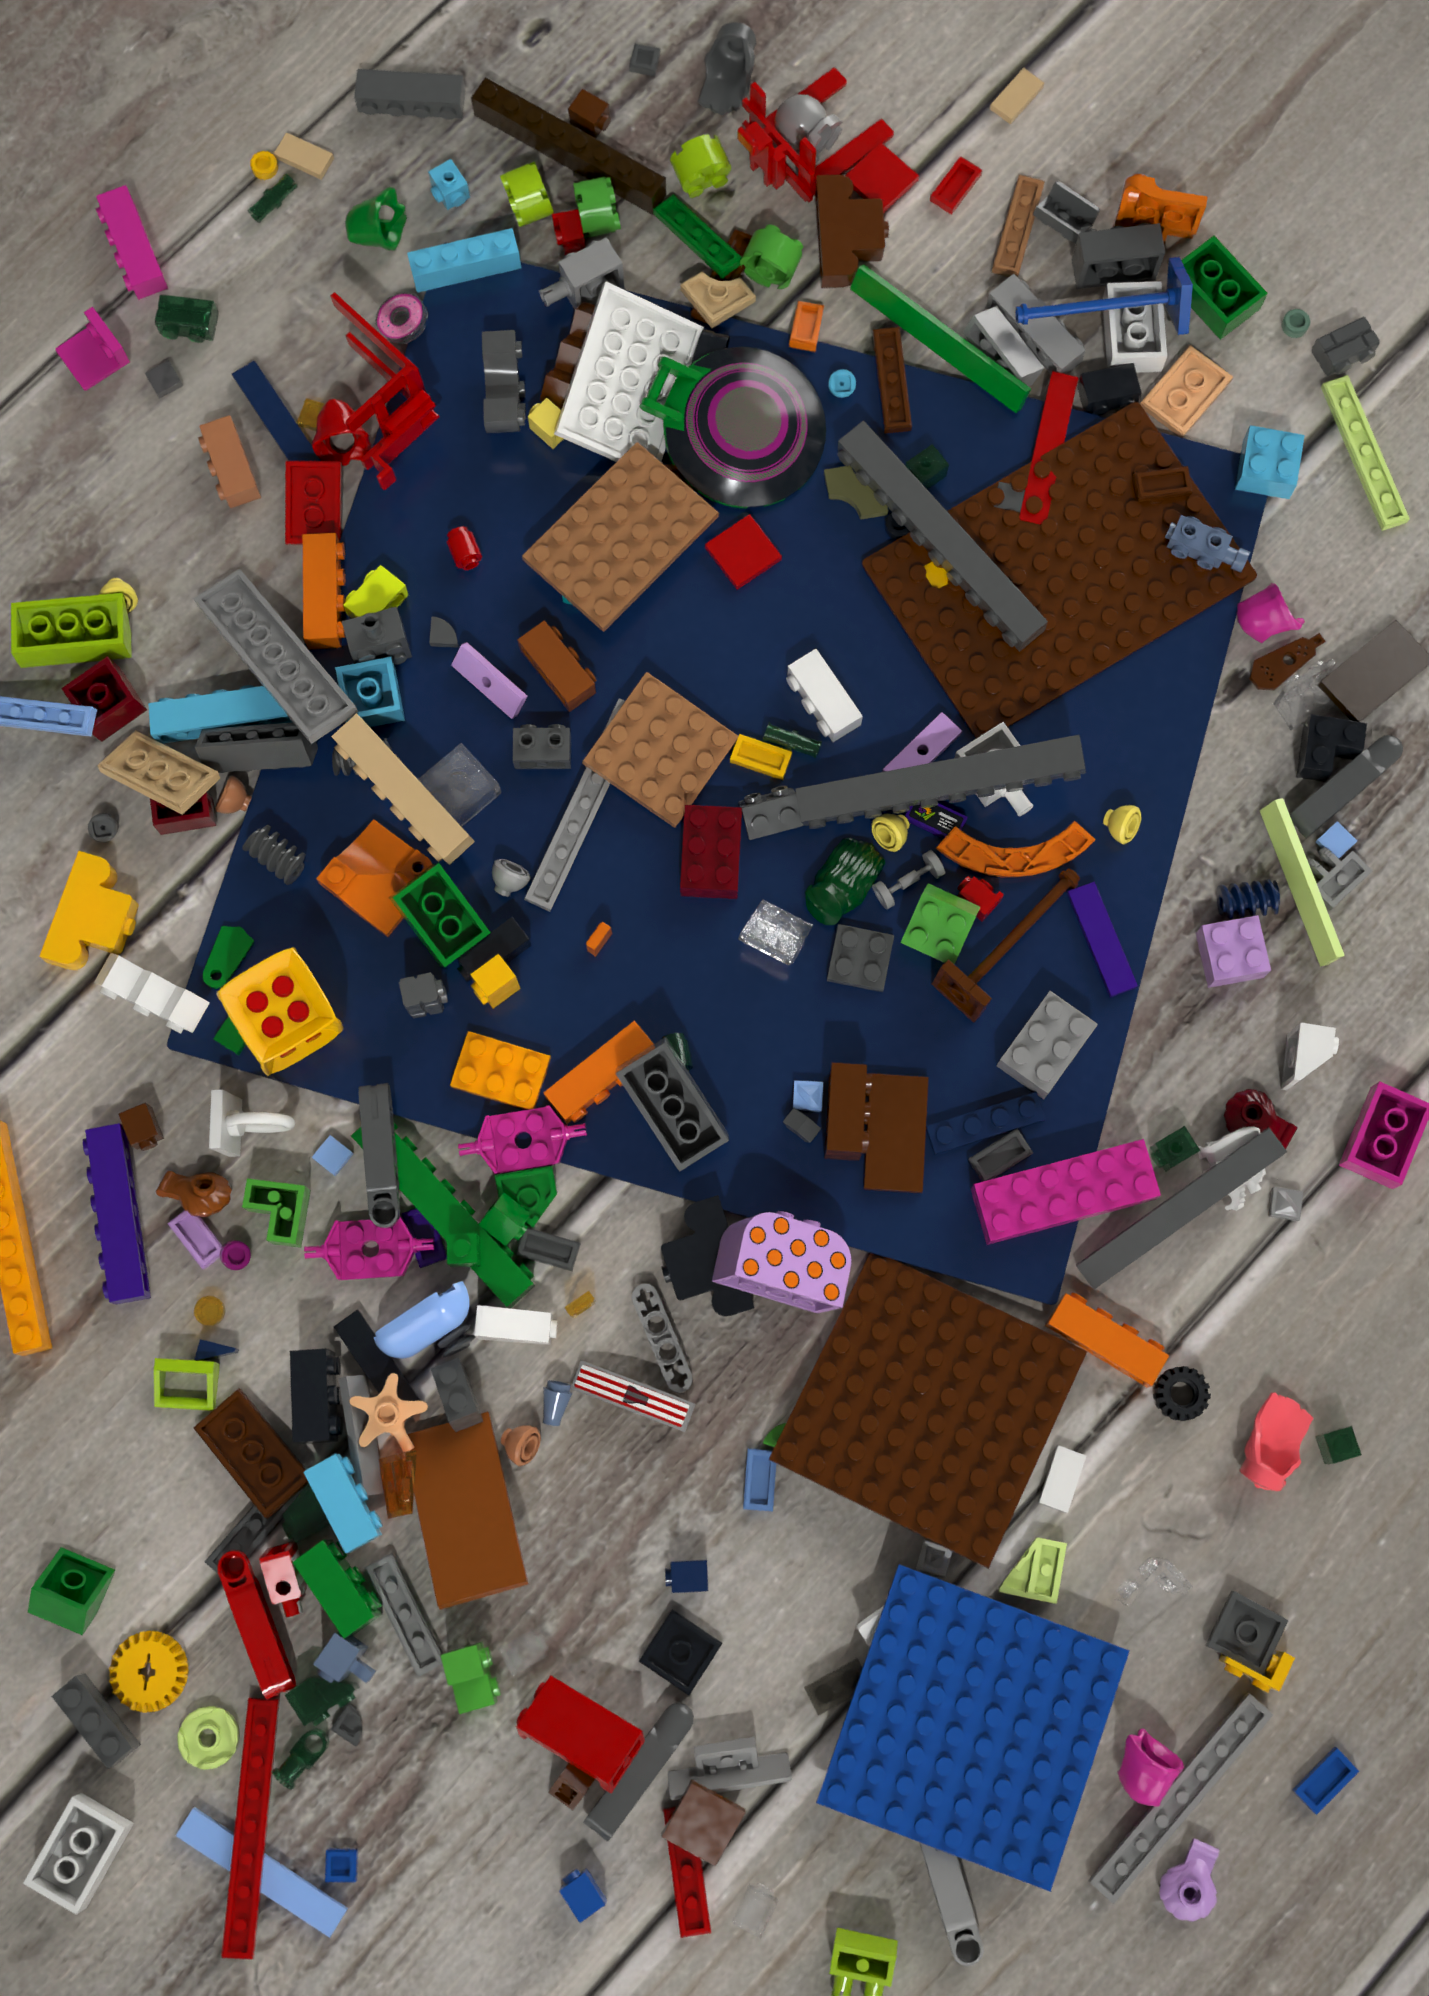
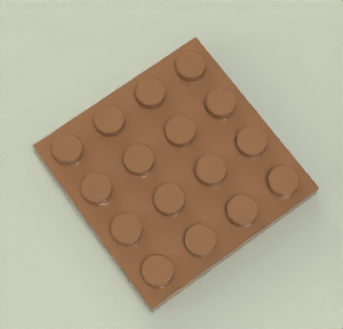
M646 672L585 757L582 764L676 828L684 816L685 805H692L738 739V735Z

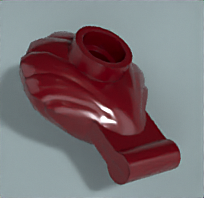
M1246 1089L1245 1091L1236 1092L1225 1105L1224 1119L1227 1130L1230 1133L1243 1127H1257L1261 1133L1269 1127L1283 1147L1287 1149L1298 1128L1276 1115L1271 1099L1262 1091Z

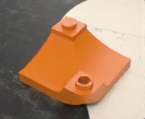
M1134 174L1125 181L1113 227H1132L1141 223H1160L1164 244L1167 235L1192 239L1193 235L1197 233L1208 197L1164 190L1156 185L1155 178L1147 177L1144 174Z
M373 819L354 842L329 862L316 879L322 887L340 899L344 905L385 936L389 937L403 920V916L388 897L433 864L428 857L417 849L410 847ZM418 864L424 866L421 872H415L414 867Z

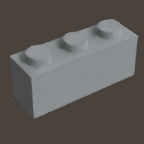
M997 306L975 314L963 331V334L973 346L1028 387L1034 384L1044 369L1043 365Z

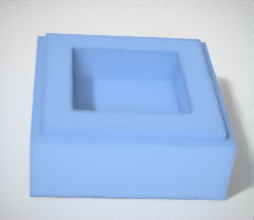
M1337 821L1315 843L1320 848L1325 847L1329 849L1339 859L1357 840Z
M329 1135L311 1158L336 1176L352 1157L353 1153Z

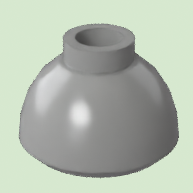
M505 859L494 861L492 877L496 884L494 890L497 893L509 897L511 892L519 891L530 881L531 877L528 871L520 865Z

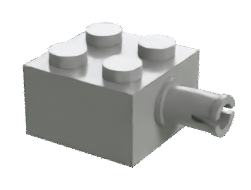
M607 237L600 241L595 240L589 243L586 248L577 253H569L559 261L560 281L539 290V294L546 307L566 296L574 309L583 302L596 306L601 287L605 282L625 290L623 263Z

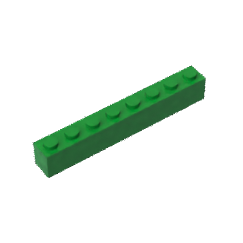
M394 1123V1131H395V1130L398 1129L399 1127ZM360 1127L351 1137L363 1149L362 1130ZM395 1133L399 1190L446 1241L447 1234L477 1233L480 1236L481 1266L470 1268L501 1302L511 1309L535 1286L531 1281L534 1275L523 1263L518 1267L511 1259L515 1254L510 1248L502 1243L498 1245L491 1238L492 1235L478 1225L479 1223L472 1217L476 1211L465 1199L459 1203L452 1195L456 1192L455 1188L445 1178L441 1182L433 1174L437 1169L426 1157L420 1160L414 1152L418 1148L407 1136L401 1139Z

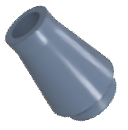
M548 1380L547 1387H543L544 1424L560 1426L561 1419L572 1395L570 1384Z

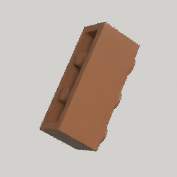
M231 415L200 425L203 436L198 437L203 452H209L211 460L207 461V465L212 477L217 476L220 482L215 485L220 500L226 499L231 509L261 498Z

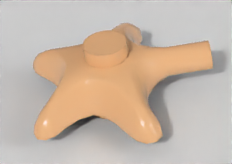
M395 1373L388 1376L385 1386L378 1396L369 1398L354 1396L349 1401L352 1406L364 1410L369 1415L367 1426L359 1438V1445L361 1447L368 1446L377 1436L383 1433H390L397 1439L405 1454L415 1448L406 1433L405 1421L415 1414L425 1412L428 1405L423 1401L401 1400L397 1395L398 1375Z

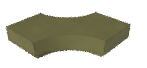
M850 465L824 470L829 499L842 500L849 503L856 509L861 520L888 515V507L878 503L874 497V491L868 485L864 486L859 482Z

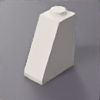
M477 1305L475 1336L480 1340L551 1345V1338L557 1337L558 1321L553 1320L552 1313Z

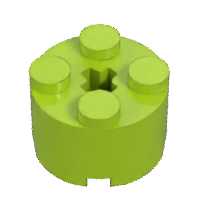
M709 134L690 139L681 145L683 151L678 155L674 151L670 157V163L684 192L688 193L690 198L698 197L708 187L720 188L728 182L727 176L732 167L716 135H714V139H711Z
M535 162L500 175L519 227L554 214Z

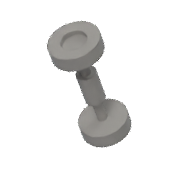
M932 850L922 855L926 864L925 867L917 872L913 870L897 880L898 883L887 889L882 881L872 885L877 899L885 909L895 905L891 895L893 892L900 888L904 890L920 880L919 876L930 871L936 879L945 875L941 861Z

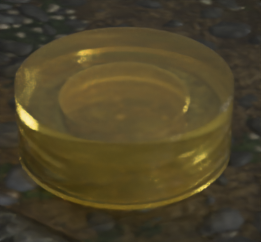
M214 1296L202 1297L194 1307L195 1318L206 1326L217 1325L225 1316V1305L219 1298Z

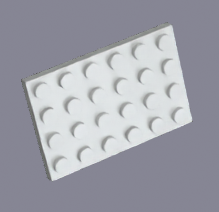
M605 282L601 287L554 435L616 462L638 442L661 462L666 448L663 420L643 411L639 405L642 398H646L658 372V363L661 357H668L687 367L691 365L704 327ZM668 374L656 402L662 405L665 404L676 376Z

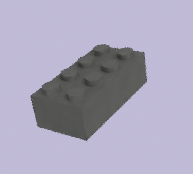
M666 1037L616 1068L615 1074L679 1172L729 1141V1134Z

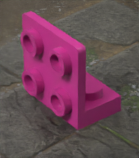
M93 307L84 312L88 323L85 324L86 329L55 348L59 357L85 391L130 363L123 347Z

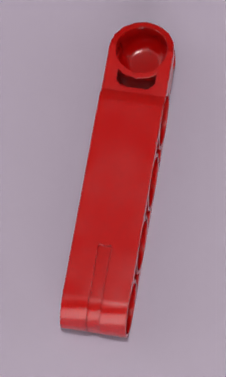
M239 1550L228 1551L218 1562V1574L261 1691L266 1699H270L281 1692H287L296 1688L295 1676L264 1593L253 1572L248 1557Z

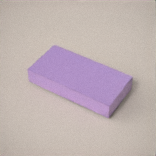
M184 1210L167 1223L203 1270L220 1258V1250L223 1245L200 1216H191Z

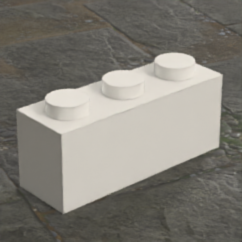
M817 649L788 665L787 683L794 692L798 690L803 698L801 700L802 705L809 714L813 713L818 720L817 726L824 737L829 736L832 742H835L861 726L862 714Z

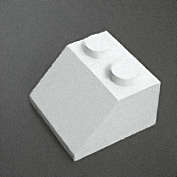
M1300 1023L1287 1034L1281 1090L1290 1089L1333 1057V1054L1337 1053L1339 1038L1335 1037L1336 1028Z

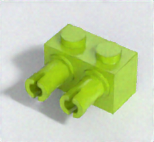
M837 1928L829 1974L835 1975L831 1996H840L841 1991H843V1996H851L853 1979L866 1982L863 1996H883L884 1986H892L898 1940Z

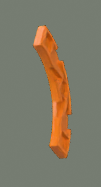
M1073 821L1060 834L1041 844L1022 848H999L980 842L955 826L939 843L936 849L955 863L975 872L997 877H1026L1045 873L1062 866L1085 851L1096 839L1076 821Z

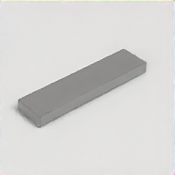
M358 1375L339 1378L351 1463L355 1471L353 1473L356 1485L362 1484L368 1496L383 1494L385 1491L377 1440L375 1438L366 1447L359 1445V1438L367 1426L369 1415L364 1410L352 1406L349 1401L354 1396L370 1397L367 1376Z
M390 1553L364 1567L417 1677L442 1665V1653L394 1554Z

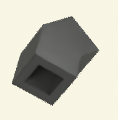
M795 1108L792 1109L783 1121L790 1131L808 1143H811L821 1130L817 1124Z

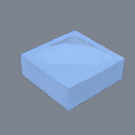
M794 1080L793 1108L798 1111L822 1112L823 1082Z

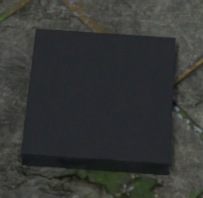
M672 1609L639 1662L690 1696L723 1643Z

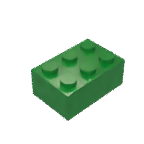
M1215 235L1181 260L1193 284L1191 309L1220 340L1262 308L1268 293Z
M434 863L388 897L440 967L445 968L491 933L439 863Z
M333 1539L322 1540L292 1563L345 1639L354 1636L380 1617L383 1613L379 1608L383 1605L373 1591L369 1593L362 1584L366 1581L363 1574L356 1566L352 1568L345 1559L349 1555L345 1553L340 1542L337 1541L335 1543Z

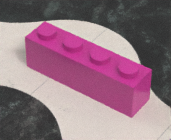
M124 185L97 195L96 198L100 207L95 209L101 223H107L109 229L104 232L110 246L115 245L118 252L113 254L119 269L125 268L127 274L122 277L128 291L134 290L139 300L168 289L127 186Z

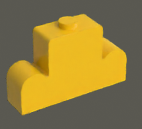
M78 851L39 956L46 963L68 970L81 969L88 961L87 946L119 955L123 951L128 935L131 936L134 932L136 925L134 918L139 905L130 895L111 890L116 884L118 876L116 870L104 858Z

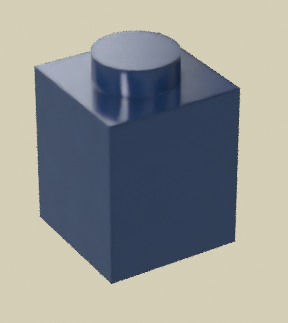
M707 1560L671 1561V1568H665L666 1587L672 1586V1593L707 1592Z

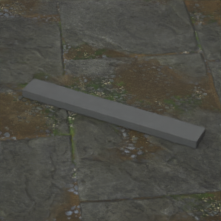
M1269 1127L1080 1261L1076 1264V1267L1093 1290H1095L1287 1153L1286 1149Z

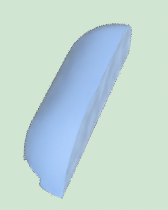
M461 1281L453 1284L450 1289L441 1295L435 1292L375 1332L376 1337H373L377 1347L390 1357L398 1359L410 1358L457 1328L465 1320L469 1310V1295L464 1282Z

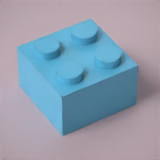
M1250 425L1242 442L1235 490L1290 499L1298 482L1305 435Z
M391 657L335 667L338 686L354 703L359 712L357 714L369 727L405 720L396 669Z

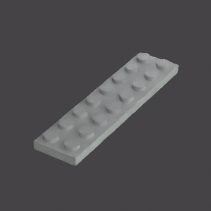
M240 569L193 598L200 610L311 744L353 717L356 713H359L354 703Z

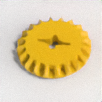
M143 1631L128 1637L112 1655L111 1665L108 1668L110 1671L109 1683L112 1686L113 1694L117 1696L121 1704L126 1705L130 1710L142 1713L159 1711L171 1705L184 1690L189 1672L187 1657L181 1645L171 1636L159 1631ZM147 1662L151 1663V1669L156 1670L155 1675L149 1677V1681L145 1680L144 1674H140L141 1668H145Z

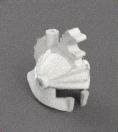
M1243 1127L1223 1136L1220 1140L1205 1143L1206 1147L1198 1146L1199 1160L1206 1157L1210 1168H1212L1260 1133V1129L1257 1127ZM1265 1168L1228 1194L1232 1199V1203L1225 1206L1226 1210L1233 1209L1237 1211L1244 1207L1246 1185L1250 1194L1261 1190L1259 1183L1262 1182L1263 1176L1266 1174Z

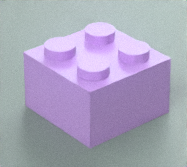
M1258 915L1202 925L1196 932L1208 988L1261 979L1271 971Z

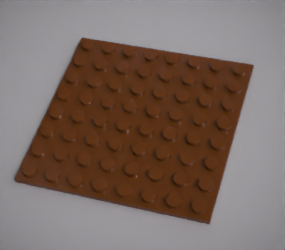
M870 1253L769 1460L989 1569L1087 1351L896 1260Z

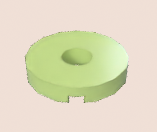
M216 1706L200 1707L188 1714L181 1728H179L177 1735L178 1749L185 1761L199 1769L217 1768L228 1762L235 1754L240 1741L239 1726L234 1716L223 1708ZM205 1729H211L216 1734V1742L213 1746H205L201 1741V1734Z

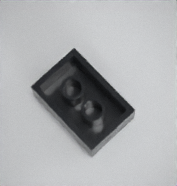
M326 1348L290 1351L293 1443L338 1442V1435L343 1433L342 1417L337 1416V1405H341L342 1397L340 1387H336V1375L341 1373L340 1357H335L334 1351Z

